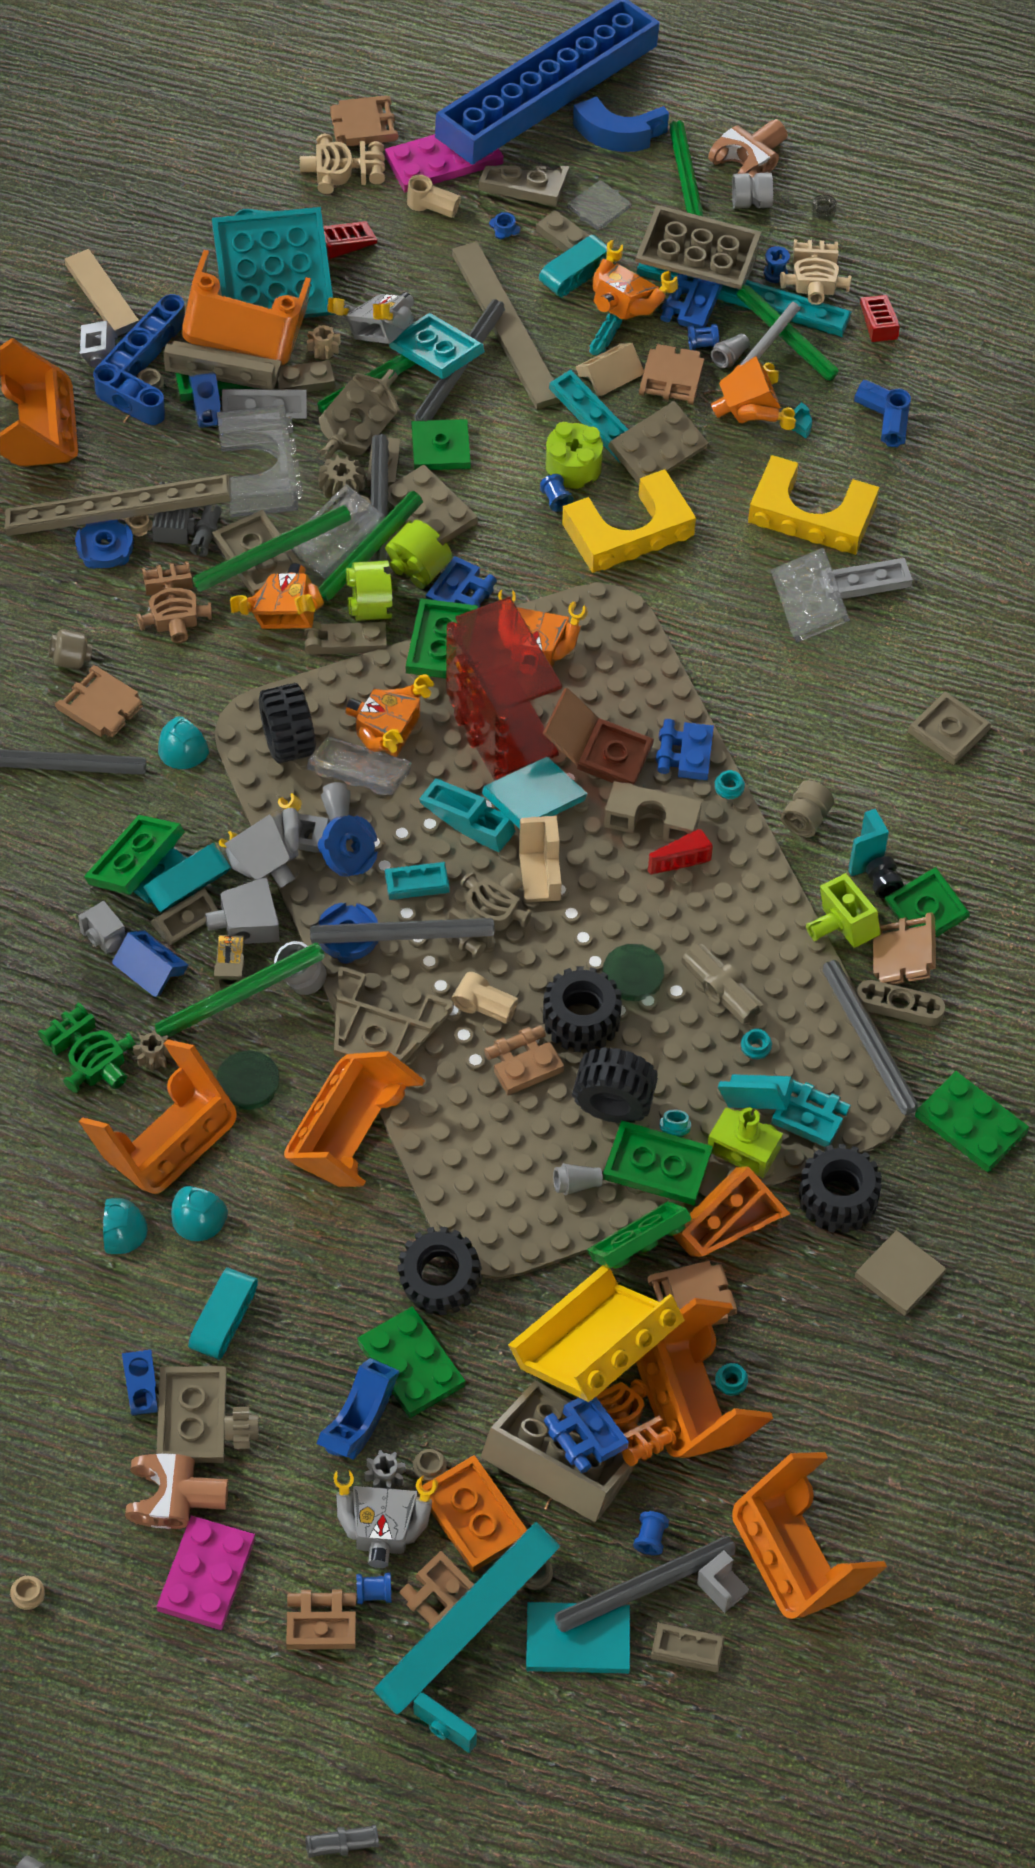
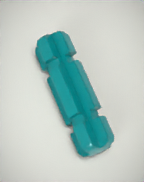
M609 312L606 321L603 322L597 332L596 338L590 344V354L597 356L606 351L605 347L609 346L617 332L616 330L622 324V319Z

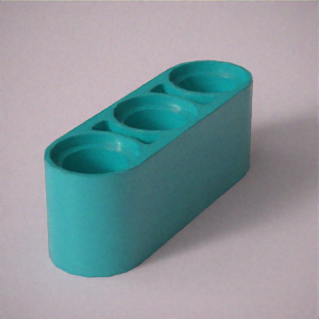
M595 235L586 237L545 265L539 274V281L557 296H566L594 276L602 259L607 258V245Z
M212 843L147 883L143 889L158 911L163 913L231 870L232 867L218 846Z
M229 1267L225 1268L191 1333L188 1343L189 1349L221 1360L255 1295L258 1278Z

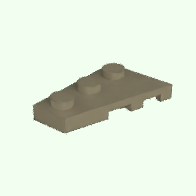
M485 166L479 180L478 190L556 206L569 176L570 166H560V170H546V166H536L535 170H521L518 166Z

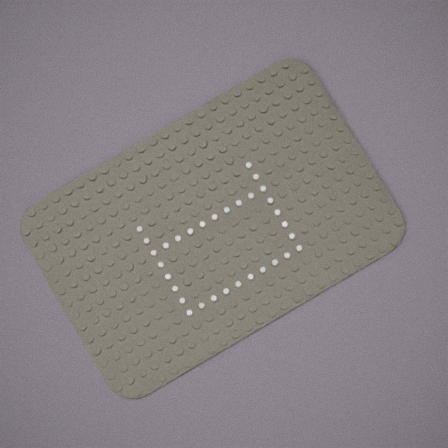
M600 582L576 586L511 607L513 612L515 607L567 616L569 617V622H571L572 618L568 612L570 603L576 602L574 615L581 614L584 605L588 610L586 618L579 622L581 629L574 650L561 660H556L550 669L538 667L536 675L531 677L521 674L519 671L520 664L511 661V652L507 651L502 644L498 634L499 611L478 617L464 681L430 677L434 682V686L429 687L431 695L429 698L419 697L420 718L397 758L384 751L370 752L357 736V718L347 715L345 711L351 698L366 703L371 692L375 689H400L414 684L415 679L420 675L406 674L405 669L411 639L387 646V649L367 652L253 688L244 694H240L220 713L214 731L218 756L250 827L271 813L278 810L283 812L284 809L279 806L278 799L283 797L289 804L291 793L296 795L302 802L301 808L298 811L299 814L329 818L321 799L323 787L330 783L341 782L346 784L347 789L351 792L349 815L363 817L372 825L376 832L377 841L374 842V852L378 851L377 858L373 866L363 874L342 877L329 868L322 853L299 849V856L287 863L295 880L282 888H279L277 883L276 885L301 941L308 946L313 944L310 940L311 926L319 925V919L323 912L338 903H346V906H356V903L364 905L374 913L378 923L442 920L444 917L449 919V911L452 908L470 919L471 917L466 910V895L469 889L467 887L463 888L460 885L462 878L467 873L474 872L479 882L488 877L497 884L511 873L522 882L519 858L520 829L514 824L516 832L500 852L465 836L420 803L419 798L435 778L484 797L488 807L500 811L482 794L484 786L548 757L588 793L585 801L555 815L557 816L560 841L561 900L526 903L524 901L523 886H521L514 895L519 898V909L524 911L529 909L532 911L529 923L526 927H522L521 922L513 919L506 929L501 931L495 930L492 936V944L489 948H485L479 958H473L472 953L467 949L465 951L459 949L460 941L458 940L452 944L448 941V938L378 941V944L368 955L347 964L339 962L337 958L331 957L325 951V958L321 960L327 973L322 988L335 1017L338 969L340 966L366 974V983L357 1001L412 1019L417 1018L427 993L451 1001L453 994L467 972L480 974L489 982L490 986L518 998L515 1013L507 1024L478 1011L472 1014L466 1013L454 1006L452 1013L404 1063L425 1080L423 1086L406 1087L404 1090L405 1096L398 1105L381 1108L379 1111L382 1122L429 1227H434L435 1231H440L442 1226L448 1227L449 1232H453L454 1229L461 1232L462 1237H467L476 1249L482 1266V1277L495 1280L522 1276L586 1253V1249L667 1201L687 1208L690 1213L738 1167L712 1154L695 1206L606 1180L602 1181L601 1187L589 1188L566 1196L555 1191L553 1182L554 1168L561 1167L563 1163L591 1168L600 1167L603 1177V1172L620 1123L608 1122L591 1116V1114L583 1111L581 1106H578L574 1101L575 1098H573L572 1092L580 1062L585 1053H590L587 1051V1048L581 1049V1052H574L573 1047H569L566 1050L562 1048V1042H553L551 1040L552 1034L547 1035L545 1031V1024H543L544 992H546L548 983L553 982V977L558 973L563 976L565 969L571 968L572 971H576L577 966H584V970H590V967L597 969L598 974L602 972L608 974V981L614 979L617 983V989H620L622 995L620 1027L618 1032L615 1031L614 1039L612 1041L607 1040L606 1046L603 1048H617L646 1059V1062L651 1063L654 1066L653 1069L658 1073V1081L650 1112L643 1120L635 1121L633 1124L661 1131L659 1124L664 1113L668 1110H681L688 1114L691 1121L690 1132L683 1135L682 1138L708 1145L711 1131L725 1107L729 1108L718 1089L719 1082H730L732 1074L791 1076L792 1080L802 1084L808 1082L815 1085L816 1090L828 1095L833 1093L840 1096L841 1101L851 1104L847 1116L838 1112L834 1113L843 1118L842 1125L831 1144L834 1149L838 1148L839 1144H845V1149L851 1150L852 1146L859 1148L858 1153L860 1154L871 1151L892 1139L905 1120V1115L901 1113L825 977L823 965L832 960L838 961L855 993L857 990L828 936L825 935L817 941H813L812 937L809 936L806 924L818 919L746 783L742 795L735 799L722 798L715 791V780L722 772L727 770H733L739 774L740 772L654 611L641 596L622 586ZM297 683L303 690L309 706L316 748L313 756L278 764L270 753L259 710L260 691ZM565 688L572 691L599 718L654 739L635 786L651 790L658 789L668 794L688 796L702 801L697 829H701L713 845L711 861L650 875L648 872L649 854L671 843L662 840L663 823L656 818H643L637 822L633 833L604 827L605 808L613 783L578 770L577 765L543 734ZM665 719L674 720L675 730L681 732L684 729V722L714 725L708 781L678 777V767H670L667 774L658 772L656 754L661 746L659 731L663 727ZM673 745L672 751L674 753H681V746ZM313 833L309 834L307 839H312ZM352 840L346 841L347 851L353 852L351 848ZM445 862L450 893L389 900L385 869ZM696 943H702L723 965L730 964L739 972L743 985L763 1004V1010L750 1024H742L721 1002L716 1004L706 996L701 982L681 963L682 957L691 946ZM583 1003L574 1004L567 1008L577 1015H589L597 1011L593 1006ZM864 1007V1009L866 1010L868 1016L870 1017V1019H871L873 1025L875 1026V1024H874V1022H873V1020H872L870 1014L868 1013L867 1009ZM541 1025L546 1036L536 1040L538 1046L551 1042L564 1064V1072L507 1096L494 1073V1065L502 1061L499 1056L488 1060L484 1049L494 1045V1041L504 1038L506 1040L518 1035L519 1031L529 1027L532 1029ZM752 1029H761L771 1038V1052L763 1059H751L744 1055L741 1050L742 1037ZM753 1044V1045H751V1046L756 1047V1048L761 1047V1046L758 1045V1044ZM522 1046L510 1052L514 1057L527 1050L525 1046ZM794 1093L791 1094V1096H794L796 1098L798 1097V1095ZM809 1100V1102H808V1103H810V1104H812V1105H814V1106H817V1107H819V1108H821V1109L824 1108V1106H821V1105H819V1104H817V1103H815V1102H812V1101H810V1100ZM730 1108V1109H732V1110H734V1111H735V1110L742 1111L744 1108ZM756 1109L760 1114L759 1123L770 1124L783 1133L781 1149L764 1178L758 1176L767 1188L801 1176L808 1158H813V1154L817 1150L825 1151L824 1146L771 1124L776 1109ZM447 1257L451 1263L459 1267L456 1260Z

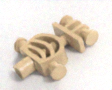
M324 133L316 139V156H300V172H317V188L322 194H331L334 189L333 185L338 186L347 183L351 177L352 168L361 169V185H366V175H369V181L373 184H381L385 181L383 173L385 171V156L382 153L384 145L378 141L371 142L368 145V151H365V141H360V158H352L346 144L332 142V136Z
M794 239V273H780L781 288H786L787 285H794L796 293L808 294V301L813 305L823 303L824 295H834L836 287L844 288L846 292H849L852 276L849 275L848 278L838 276V242L824 244V241L820 240L819 246L812 245V240L803 243L797 242V239Z

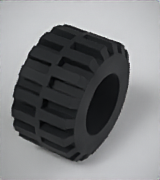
M297 683L261 690L259 696L260 716L267 745L274 760L279 764L313 756L316 748L314 727L309 706L301 687Z
M577 966L576 971L568 968L564 970L563 976L559 973L555 975L553 982H549L546 987L543 1001V1024H545L547 1035L552 1034L551 1040L555 1043L562 1042V1048L566 1050L569 1047H573L574 1052H581V1049L585 1048L590 1052L595 1046L601 1049L606 1046L607 1040L612 1041L615 1037V1031L618 1032L621 1020L622 995L620 989H617V983L614 979L608 981V974L605 972L598 974L597 969L590 967V970H584V966ZM583 1003L593 1006L597 1011L589 1015H577L567 1008L574 1004Z
M617 1048L593 1049L590 1053H585L581 1059L572 1096L575 1098V1103L581 1106L583 1111L595 1118L615 1123H621V1120L635 1123V1121L643 1120L650 1112L658 1081V1073L653 1069L654 1066L651 1063L646 1062V1059L632 1052Z
M839 1144L836 1149L832 1145L825 1146L824 1152L821 1150L814 1152L813 1158L809 1157L805 1168H803L799 1189L800 1206L802 1211L807 1210L806 1217L810 1221L815 1219L817 1227L822 1229L823 1226L829 1227L828 1231L834 1233L835 1229H841L842 1233H847L850 1227L858 1230L862 1227V1222L867 1224L871 1220L872 1214H875L882 1187L881 1172H877V1163L875 1161L869 1162L870 1155L866 1152L863 1154L858 1153L859 1148L852 1146L851 1150L845 1149V1144ZM833 1181H841L851 1185L856 1190V1193L849 1196H838L829 1192L824 1185Z
M441 1226L440 1231H435L434 1227L427 1228L428 1233L423 1236L419 1231L414 1235L416 1240L413 1243L408 1240L404 1245L406 1251H401L399 1256L401 1264L398 1265V1273L403 1289L409 1300H412L417 1308L421 1309L423 1307L426 1313L433 1314L434 1311H438L440 1315H447V1310L450 1309L453 1310V1313L460 1311V1305L464 1303L467 1307L471 1303L470 1297L472 1295L477 1296L479 1292L478 1284H482V1266L476 1249L467 1237L463 1238L461 1232L455 1229L453 1232H449L448 1227ZM447 1256L456 1260L459 1264V1269L455 1278L449 1283L433 1286L423 1281L422 1271L425 1265L433 1258Z

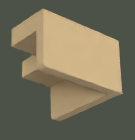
M557 816L520 819L519 858L523 895L526 903L561 900L562 883L559 865L560 841Z

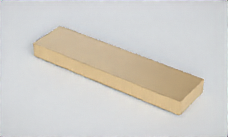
M89 249L65 258L67 269L104 321H108L118 336L130 331L139 322Z

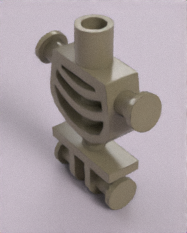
M469 872L462 878L460 885L463 888L467 887L469 889L466 895V910L471 917L470 919L492 918L494 920V928L497 931L506 929L513 919L521 922L522 927L527 926L531 919L532 911L529 909L527 911L519 909V898L514 894L521 888L522 882L517 876L509 873L499 884L488 877L479 882L474 872ZM452 908L449 911V919L444 917L442 920L469 918ZM492 936L448 938V941L452 944L457 940L460 941L458 948L462 951L467 949L475 959L479 958L485 948H489L492 944Z

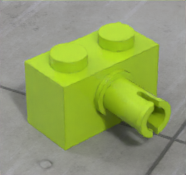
M847 873L820 886L822 907L826 915L806 924L807 932L813 941H817L819 938L838 930L856 948L881 935L877 909Z
M725 1107L708 1138V1145L713 1146L712 1154L738 1167L749 1166L757 1176L764 1178L781 1149L783 1133L770 1124L759 1123L760 1114L756 1109L752 1116L753 1108L751 1107L744 1108L742 1111H734Z

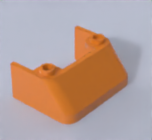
M203 250L191 285L182 327L183 338L191 344L280 360L282 365H285L291 357L308 306L311 278H305L299 298L283 295L275 299L271 309L218 295L220 282L214 275L207 273L209 251Z
M11 338L0 346L1 390L7 399L18 404L19 420L0 432V455L20 467L68 463L78 456L74 395L71 379L62 369L14 338Z
M167 1040L163 1044L179 1066L170 1076L167 1083V1090L174 1104L133 1142H131L126 1134L113 1131L107 1123L84 1117L78 1121L108 1163L141 1190L152 1194L163 1192L234 1125L237 1116L235 1106L196 1047L173 1040Z
M389 1051L345 1055L333 1068L284 1151V1157L295 1166L338 1187H363L366 1181L358 1175V1161L353 1158L357 1148L381 1108L398 1105L405 1096L404 1090L406 1087L423 1086L425 1080Z
M694 1298L680 1309L685 1321L636 1362L641 1379L648 1388L647 1396L654 1416H660L663 1419L661 1429L668 1426L675 1433L676 1443L673 1446L665 1445L668 1454L672 1457L690 1458L738 1445L774 1419L770 1412L737 1408L722 1416L703 1361L713 1353L716 1346V1336L712 1325L733 1310L731 1303Z
M825 1452L790 1453L735 1503L732 1511L734 1524L779 1610L785 1617L790 1619L806 1617L854 1596L887 1568L884 1561L850 1564L841 1563L831 1569L802 1514L811 1506L814 1498L813 1488L807 1476L828 1458Z

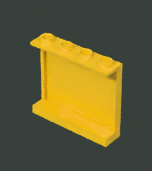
M602 1265L508 1344L521 1370L590 1402L685 1320L673 1295L669 1294L661 1302H658L619 1285L611 1269Z

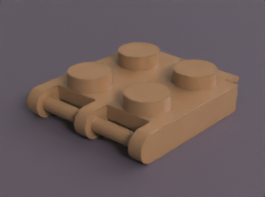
M390 96L338 101L339 105L330 106L336 142L346 143V146L360 145V141L370 144L374 141L381 143L392 142L399 138L398 132L394 130L395 116L390 110V105L392 104Z
M657 344L656 350L650 349L639 388V395L645 396L646 393L662 396L663 400L673 398L688 401V404L694 405L704 367V358H700L701 352L681 348L680 354H676V347Z
M93 665L89 669L90 673L80 683L76 682L72 686L73 691L64 700H58L55 703V707L98 736L102 737L106 734L114 737L126 724L124 721L126 719L130 720L143 707L141 705L143 702L139 699L136 690ZM95 677L96 679L86 688L85 686ZM78 694L79 696L69 705L68 703Z
M927 913L925 917L912 920L901 918L899 922L886 925L879 923L881 935L873 938V974L877 980L895 985L904 983L905 974L906 978H909V982L930 978V970L936 969L934 914ZM926 923L924 926L909 928V926ZM899 928L898 931L883 933V931Z
M710 1261L655 1273L647 1277L649 1285L654 1288L658 1302H661L671 1294L679 1310L694 1298L731 1303L733 1310L712 1326L728 1323V1316L737 1314V1307L731 1290H725L729 1284L722 1264L711 1266ZM659 1284H661V1286H662L663 1295H662V1292H661V1289H660Z

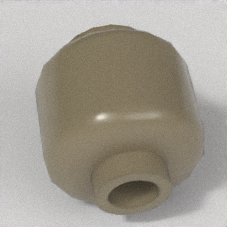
M61 629L56 635H51L48 657L52 658L55 666L77 670L83 666L84 661L90 662L93 645L87 644L85 633Z

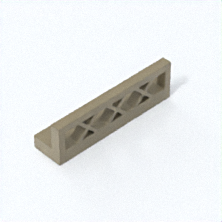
M173 341L172 345L166 344L164 349L165 371L190 376L215 373L217 381L259 389H274L282 367L280 360Z

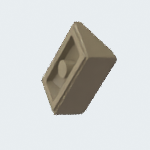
M203 888L155 917L150 922L170 946L206 923L205 913L218 911L206 889Z

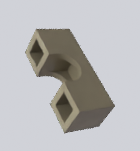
M614 781L605 808L604 827L633 833L639 820L652 817L660 820L664 825L662 840L673 842L697 830L702 801L688 796L668 794L658 789L651 790L635 786L631 783Z

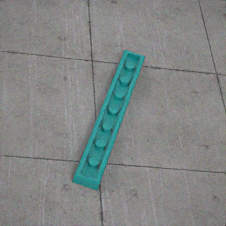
M641 263L637 267V275L660 282L661 275L668 271ZM670 271V281H672L678 273ZM689 276L687 281L693 282L694 277ZM746 280L744 284L750 286L780 315L791 302L797 303L800 306V310L791 320V322L842 337L851 319L852 311L825 303L813 305L806 297L750 280ZM726 285L722 286L717 299L750 309L737 297V292L740 289Z

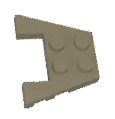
M340 966L338 969L334 1056L342 1058L347 1054L389 1051L405 1063L452 1013L454 1002L427 993L417 1018L412 1019L357 1001L366 983V974Z

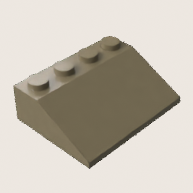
M656 205L635 262L742 289L751 274L757 258L761 232Z
M535 1380L492 1425L480 1457L518 1478L523 1483L548 1495L551 1499L576 1511L581 1516L596 1522L610 1506L636 1465L629 1466L625 1462L622 1453L616 1454L601 1463L598 1462L593 1453L587 1455L586 1458L592 1467L585 1473H580L575 1465H570L565 1458V1450L559 1442H554L549 1436V1428L543 1420L551 1413H554L559 1421L566 1419V1416L563 1414V1408L565 1404L572 1400ZM576 1430L569 1433L576 1444L583 1442Z

